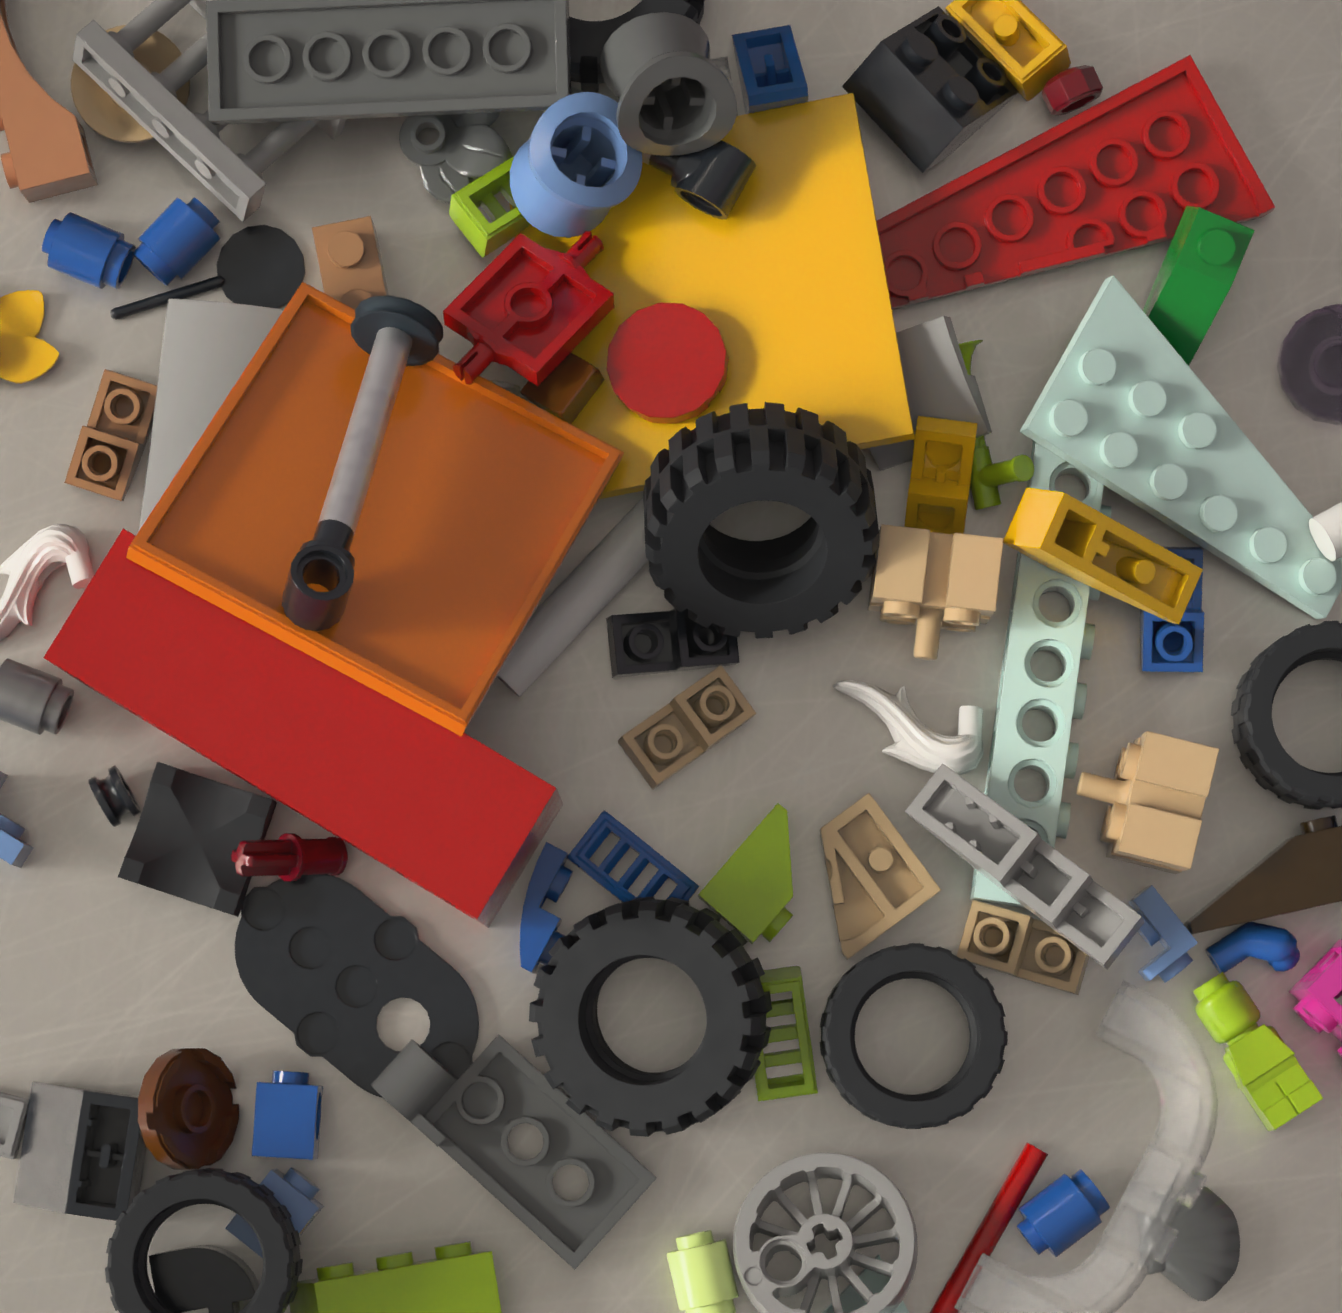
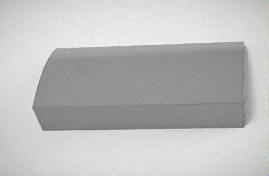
M168 299L139 530L284 309L216 301Z

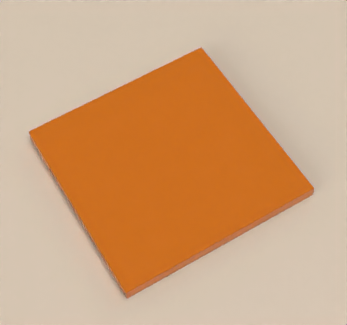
M302 282L131 542L126 558L462 737L619 466L624 452L481 376H478L473 384H466L465 379L461 381L453 371L455 362L440 354H437L433 361L423 365L406 366L349 550L355 559L353 584L344 613L338 623L325 630H305L295 625L286 616L283 609V591L291 563L299 552L300 547L303 543L313 540L370 354L360 348L351 336L350 325L356 318L355 309ZM307 584L309 588L317 592H328L325 587L319 584Z

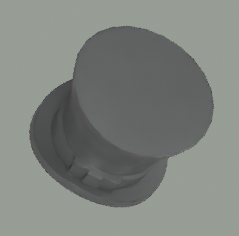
M669 12L645 14L622 24L604 44L600 56V70L608 88L619 98L616 113L617 126L622 139L631 148L646 154L660 156L690 154L713 146L722 140L732 129L737 116V101L733 88L720 68L710 61L708 37L701 26L692 19Z

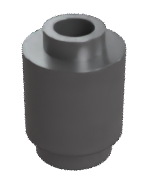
M7 658L0 667V720L39 735L44 730L58 734L69 713L74 690L63 686L62 679Z

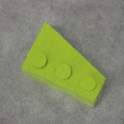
M471 1241L434 1247L435 1259L414 1262L412 1252L377 1257V1268L354 1272L353 1262L316 1268L318 1278L298 1281V1291L294 1301L289 1304L290 1313L502 1312L492 1251L472 1252Z

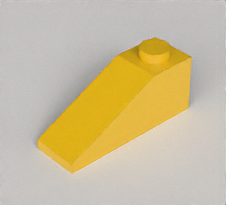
M1026 487L1003 539L1004 544L1040 564L1173 624L1180 623L1203 571L1200 567L1064 492Z

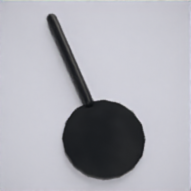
M268 225L249 226L233 234L221 248L216 264L218 276L116 307L111 310L110 316L115 320L165 305L168 303L169 298L184 299L219 287L222 288L226 297L233 303L280 309L289 303L304 280L306 273L304 256L296 241L282 229Z

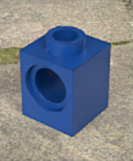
M273 1071L272 1082H257L252 1156L318 1159L323 1086L309 1085V1073Z

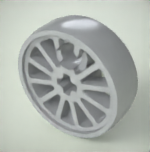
M807 1154L788 1160L773 1168L748 1193L742 1203L734 1227V1262L742 1288L759 1313H810L822 1279L828 1281L834 1313H845L842 1309L837 1284L838 1276H843L867 1303L849 1313H893L908 1292L916 1270L918 1256L916 1225L903 1194L885 1174L874 1166L843 1154ZM831 1178L843 1181L832 1215L823 1214L817 1185L818 1179ZM802 1182L808 1183L814 1216L808 1220L784 1194L785 1190ZM854 1185L862 1187L875 1196L872 1201L845 1223L842 1220L851 1189ZM773 1201H776L800 1227V1230L795 1232L762 1221L760 1218L767 1207ZM881 1208H885L894 1222L893 1228L858 1236L852 1234ZM756 1233L773 1237L766 1241L759 1251H753V1240ZM824 1233L829 1241L839 1238L840 1241L835 1244L836 1256L826 1259L822 1252L811 1254V1251L816 1248L814 1237ZM890 1242L899 1243V1257L893 1264L855 1252L856 1249ZM780 1251H789L790 1254L796 1256L802 1263L797 1276L788 1281L776 1280L766 1270L773 1255ZM856 1265L891 1278L880 1293L873 1294L851 1270L850 1266ZM807 1287L800 1309H791L777 1300L780 1296L795 1295Z

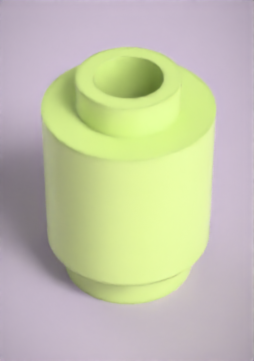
M711 1230L677 1237L678 1249L666 1254L679 1310H686V1313H736L733 1299L739 1297L726 1239L714 1241Z

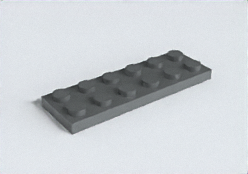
M569 0L206 1L209 122L214 125L547 110L558 100L572 94Z

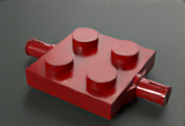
M585 231L566 253H561L543 248L520 233L443 310L444 325L470 341L473 345L458 363L453 365L455 375L461 381L465 379V383L471 385L492 362L508 366L536 386H539L615 307L614 293L591 279L584 270L604 250L602 241L596 235L592 238V232Z

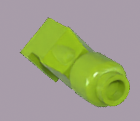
M1221 972L1192 991L1199 1001L1195 1007L1197 1016L1216 1043H1227L1228 1047L1224 1049L1223 1060L1233 1074L1238 1089H1241L1268 1131L1276 1130L1323 1099L1312 1080L1308 1078L1294 1056L1295 1053L1283 1042L1273 1026H1266L1264 1024L1258 1026L1257 1022L1260 1019V1011L1239 981H1229L1224 972Z

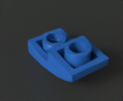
M1164 547L1203 569V549L1201 547ZM1203 571L1179 624L1170 623L1140 609L1142 671L1203 672Z
M548 842L545 843L532 873L523 905L520 925L519 947L521 967L533 974L539 963L544 966L549 963L552 957L549 951L559 938L565 936L557 931L562 920L542 909V906L547 898L555 903L558 902L573 874L571 869L564 866L568 853Z

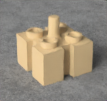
M881 524L879 529V548L875 551L876 564L871 576L868 610L880 612V621L890 624L915 625L917 619L913 655L918 659L936 660L941 629L957 632H975L976 626L987 624L990 616L995 613L1004 538L954 533L952 535L930 532L927 529Z
M1146 731L1141 737L1135 739L1133 743L1129 742L1127 748L1122 747L1114 779L1082 772L1077 786V794L1113 804V806L1107 807L1100 833V841L1109 843L1106 857L1172 874H1179L1182 870L1191 869L1202 824L1201 816L1206 797L1209 794L1219 749Z

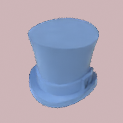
M580 92L558 100L542 114L531 133L530 139L519 148L514 156L510 168V189L513 200L523 217L541 232L554 237L569 238L580 236L585 231H591L605 219L611 207L624 201L636 188L642 170V152L631 148L622 139L616 120L618 103L612 98L595 92Z

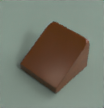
M570 353L539 386L528 380L520 393L543 410L572 424L603 383L604 378L598 368Z

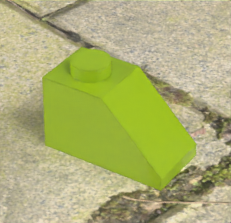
M779 803L775 805L698 894L699 899L720 915L731 927L736 928L751 944L760 935L771 942L793 916L785 908L793 898L787 810Z

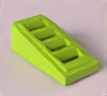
M514 156L451 195L449 215L481 257H485L530 225L519 212L510 189V168ZM501 192L514 209L507 213L494 195ZM479 207H481L484 210V212L491 219L492 223L488 222V220L478 209Z
M800 966L764 970L765 974L760 977L764 992L770 991V994L792 992L791 999L771 1001L772 1010L766 1014V1018L795 1014L796 1020L795 1024L771 1027L768 1043L798 1039L799 1048L764 1053L762 1049L758 1059L761 1064L754 1074L758 1102L818 1093ZM802 1063V1074L767 1079V1067Z

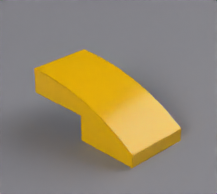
M918 416L904 527L927 529L930 532L952 535L954 533L964 534L978 423Z

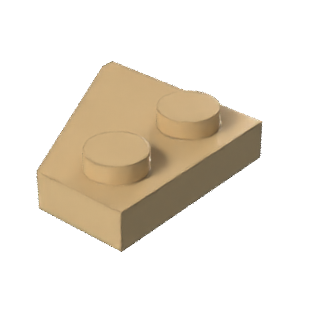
M870 793L820 828L840 948L846 960L941 891L940 887Z

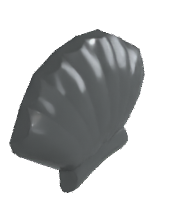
M1197 1183L1189 1186L1158 1215L1139 1214L1143 1240L1141 1274L1148 1275L1161 1272L1197 1301H1207L1215 1296L1235 1273L1240 1256V1235L1235 1215L1220 1197L1203 1184Z

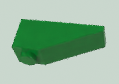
M1186 206L1143 309L1144 313L1188 366L1233 284L1255 231L1210 211L1193 206Z

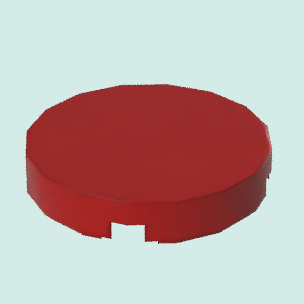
M657 303L637 310L618 327L608 346L606 370L614 393L630 411L652 423L677 424L699 416L710 406L709 403L716 397L718 391L719 393L721 392L727 380L729 357L719 329L704 313L683 303Z

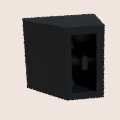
M939 6L883 39L842 86L848 94H854L858 105L922 173L951 155L1019 92L1006 78V74L1000 65L987 58L966 36L963 26L956 19L947 15Z
M32 1082L13 1203L65 1214L117 1221L122 1211L128 1209L133 1202L132 1199L140 1192L146 1145L138 1124V1096Z

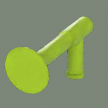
M983 340L959 344L968 375H971L973 352L976 346L983 342ZM984 436L976 438L970 483L975 510L1002 504L998 486L1016 481L1025 482L1030 480L1034 474L1032 460L1027 455L1021 454L1010 460L992 464L989 446H986Z

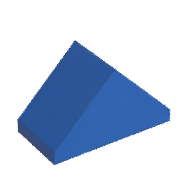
M790 25L732 35L746 114L808 102V87Z

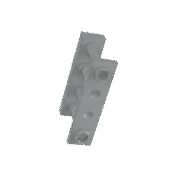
M155 0L118 33L114 31L107 33L93 19L76 34L72 60L242 222L260 208L266 183L263 181L262 172L317 124L333 140L343 132L346 119L282 122L246 155L241 153L236 155L220 140L219 132L228 124L214 125L210 123L209 109L204 114L197 112L193 114L177 99L176 95L177 90L207 65V33L160 74L157 72L150 74L134 58L133 51L188 3L206 19V1L213 0Z

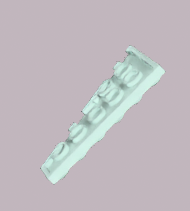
M1112 275L1106 278L1020 432L1317 620L1326 618L1342 589V557L1335 561H1330L1322 554L1314 542L1309 529V520L1313 518L1312 515L1115 276Z

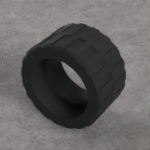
M1323 621L1318 625L1311 626L1308 624L1296 628L1262 651L1250 663L1251 667L1242 675L1236 687L1238 692L1236 699L1232 702L1231 716H1233V729L1231 730L1234 744H1237L1241 754L1240 760L1244 767L1249 769L1255 776V781L1263 789L1270 790L1278 796V799L1286 803H1296L1303 805L1304 808L1315 810L1323 807H1331L1332 809L1342 808V772H1318L1297 763L1285 751L1277 738L1272 721V704L1280 684L1295 668L1316 660L1342 662V623H1339V621Z
M909 943L907 945H894L881 949L862 959L842 976L837 985L832 989L827 999L828 1002L824 1013H822L820 1022L821 1042L819 1044L821 1056L824 1058L827 1068L826 1072L830 1081L834 1083L841 1093L840 1095L849 1105H852L861 1114L874 1121L905 1129L938 1127L948 1124L950 1120L959 1116L963 1117L974 1109L973 1106L981 1098L987 1096L993 1088L992 1083L997 1074L1001 1073L1005 1061L1003 1060V1055L1008 1042V1031H1005L1003 1017L1006 1016L1002 1003L998 1002L993 992L995 989L990 981L975 969V965L966 958L961 959L955 956L951 950L939 946L935 948L924 946V944ZM911 978L933 982L953 995L966 1015L970 1032L968 1053L958 1073L942 1087L917 1095L897 1093L877 1083L863 1067L855 1045L856 1022L862 1007L869 997L888 983Z
M206 1168L169 1175L156 1181L155 1185L149 1189L142 1190L136 1195L128 1209L122 1211L115 1223L116 1228L113 1236L108 1241L106 1253H108V1263L105 1268L106 1283H109L112 1294L110 1299L115 1311L118 1310L119 1313H173L158 1299L149 1281L147 1256L150 1243L160 1225L178 1210L196 1204H213L230 1209L241 1216L257 1235L262 1249L263 1272L260 1284L250 1302L238 1313H284L288 1305L294 1301L298 1291L297 1283L299 1275L302 1274L303 1259H300L299 1245H301L298 1230L295 1231L290 1219L292 1217L286 1206L281 1205L273 1196L275 1193L264 1184H257L250 1179V1176L239 1172L231 1173L219 1168Z

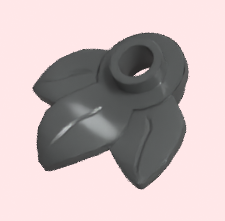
M500 112L408 116L405 119L399 133L401 149L409 161L420 166L424 187L433 197L450 204L451 195L470 184L469 178H479L513 157L504 139L490 127L498 118ZM425 128H434L439 131V138L431 145H423L418 141L419 133Z

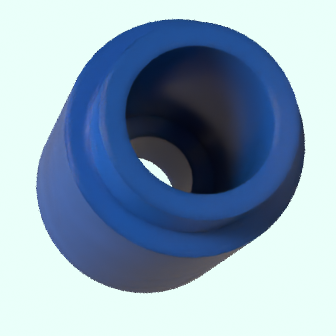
M195 197L188 204L176 198L138 238L141 244L132 254L153 276L165 286H168L176 277L182 280L220 240V237L213 230L220 221Z
M69 212L63 221L54 219L51 222L42 243V252L49 254L47 265L51 269L100 289H103L106 285L119 289L131 268L134 259L132 253L136 250V246L124 241L123 233Z
M1080 1169L1071 1177L1064 1173L1021 1206L1019 1211L1025 1220L1019 1223L1017 1228L1038 1255L1048 1249L1054 1257H1058L1101 1224L1100 1216L1108 1211L1110 1206L1090 1178Z

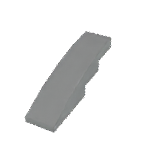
M943 763L905 810L910 817L971 866L1107 970L1145 922L1141 915L1093 881L1087 872L1043 841L1037 832Z

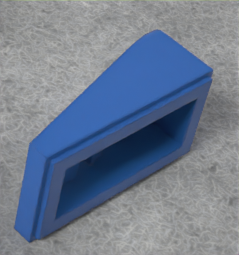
M605 810L567 856L570 862L622 903L635 898L654 896L668 878L675 882L677 886L667 899L673 897L689 901L700 887ZM612 833L620 840L598 867L589 859L608 835ZM629 848H631L639 856L617 882L609 874ZM650 863L658 871L641 893L635 897L628 889Z

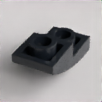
M674 608L670 611L611 615L606 618L612 678L704 669L740 663L737 637L721 633L720 626L713 623L706 628L694 622L688 617V608L682 612Z

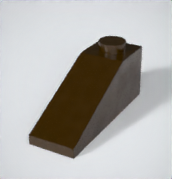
M1328 816L1300 823L1302 835L1286 839L1187 920L1184 926L1191 934L1341 902L1342 826H1338L1336 816Z

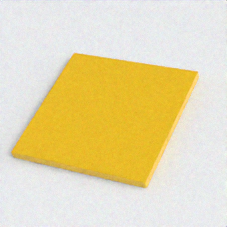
M853 93L736 116L732 129L722 141L745 153L754 161L756 167L727 219L712 217L685 202L677 195L675 188L671 186L672 176L642 162L641 175L634 191L620 204L611 207L605 219L590 231L592 232V238L596 235L602 241L604 250L584 270L591 279L614 293L615 307L571 352L598 368L604 378L603 383L572 422V425L624 452L619 466L599 499L644 491L645 480L651 476L650 466L658 452L664 448L669 450L668 440L684 427H687L690 431L695 429L696 419L715 411L717 416L730 413L729 407L737 404L748 403V409L764 408L765 402L784 404L785 411L793 413L796 412L798 407L818 414L819 424L823 425L826 421H830L846 432L847 442L851 441L857 444L860 450L915 439L858 112ZM531 224L520 232L543 248L561 253H566L582 236L569 238L554 237L541 232ZM657 303H683L704 313L719 329L729 357L727 380L721 392L719 393L718 391L716 397L709 403L710 406L699 416L677 424L652 423L630 411L614 393L606 370L608 346L618 327L637 310Z

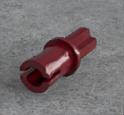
M284 833L278 840H242L239 842L238 848L232 850L231 860L235 862L236 873L241 876H279L284 881H296L302 875H340L346 868L348 852L345 843L340 838L301 839L295 833Z

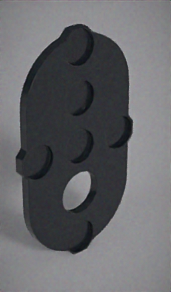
M328 874L302 875L296 881L279 879L267 887H254L245 896L241 908L242 917L235 937V960L240 978L253 999L294 1033L296 1045L310 1057H323L357 1086L370 1094L383 1098L371 1084L401 1051L389 1048L380 1039L377 1030L378 1016L382 1008L390 1001L399 998H409L417 1001L424 1007L430 1020L429 1034L420 1046L457 1079L473 1063L472 1056L479 1034V1015L472 991L464 978L450 964L419 940L417 927L405 917L390 916L352 884Z

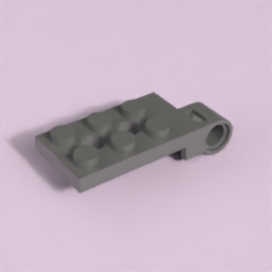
M499 1034L459 1079L422 1046L411 1039L371 1084L392 1107L417 1127L437 1147L439 1146L574 1270L657 1178L602 1127L595 1125L596 1122L585 1112L579 1115L566 1104L569 1097L558 1087L553 1090L545 1076ZM518 1124H532L542 1133V1150L531 1159L516 1157L508 1147V1135L512 1128ZM564 1165H577L588 1176V1189L582 1197L576 1200L561 1198L553 1188V1176Z

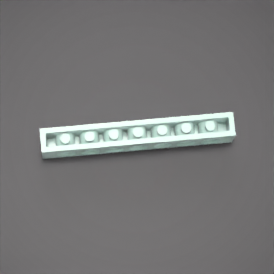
M1033 440L1030 459L1034 464V474L1027 481V488L1056 491L1055 480L1059 476L1065 474L1075 475L1083 481L1086 487V497L1081 502L1111 518V506L1101 505L1104 485ZM1017 552L984 794L1037 832L1043 841L1055 848L1056 838L1066 839L1070 821L1071 803L1061 802L1064 778L1074 779L1078 762L1079 743L1069 742L1072 718L1082 720L1086 703L1087 684L1077 683L1080 659H1091L1094 644L1095 624L1085 623L1088 600L1098 601L1100 591ZM1046 592H1058L1065 596L1070 604L1068 619L1061 622L1047 620L1039 610L1040 596ZM1045 650L1056 654L1062 664L1060 678L1051 682L1038 679L1033 674L1030 666L1031 657L1034 653ZM1042 710L1052 718L1054 732L1049 740L1042 742L1034 741L1025 734L1022 720L1026 712ZM1033 769L1043 776L1046 782V791L1041 800L1034 802L1026 801L1016 793L1014 778L1018 771ZM974 868L970 900L1025 908Z

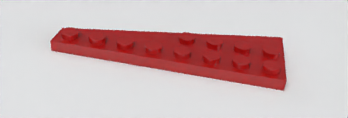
M1191 55L886 215L877 220L891 305L892 309L1172 240L1186 206L1200 207L1236 223L1261 218L1271 213L1275 205Z

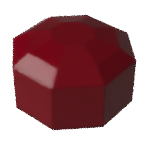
M1083 65L1068 68L1056 74L1047 81L1041 94L1050 114L1059 116L1084 107L1099 98L1103 86L1094 67Z

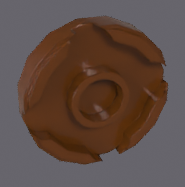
M205 1048L171 1049L159 1056L144 1075L139 1092L138 1124L144 1143L158 1162L173 1170L199 1169L203 1166H211L219 1161L232 1144L239 1122V1104H233L231 1089L237 1088L233 1074L221 1057Z

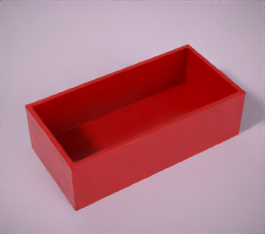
M123 528L43 658L79 682L489 928L563 806L557 788L466 733L462 737L127 559L128 548L135 535Z

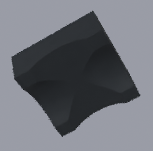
M157 762L137 828L124 857L118 877L239 917L252 876H241L236 873L235 862L231 860L232 850L237 849L239 842L242 840H265L277 802L273 799Z

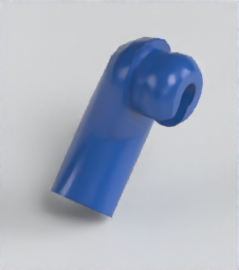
M1256 922L1245 923L1205 949L1207 956L1219 973L1227 972L1248 957L1268 961L1275 971L1281 972L1295 967L1300 959L1297 940L1292 933L1284 928Z

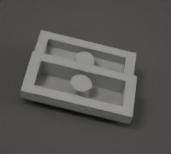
M941 316L897 332L914 436L918 416L978 423L976 438L992 433L974 375H968L951 318ZM914 439L869 448L879 470H886L912 461Z

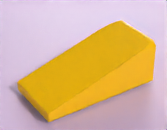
M954 0L945 7L948 15L956 19L963 26L966 35L987 58L1000 65L1006 74V78L1026 101L1033 99L1043 90L1047 81L1059 72L1068 69L1071 64L1067 45L1021 0Z

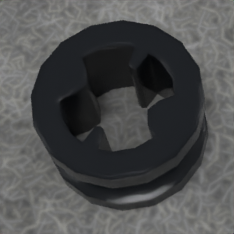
M114 765L108 769L109 774L105 779L99 780L94 776L88 782L105 816L112 826L116 827L121 824V817L124 814L131 813L133 816L141 813V810L126 780Z

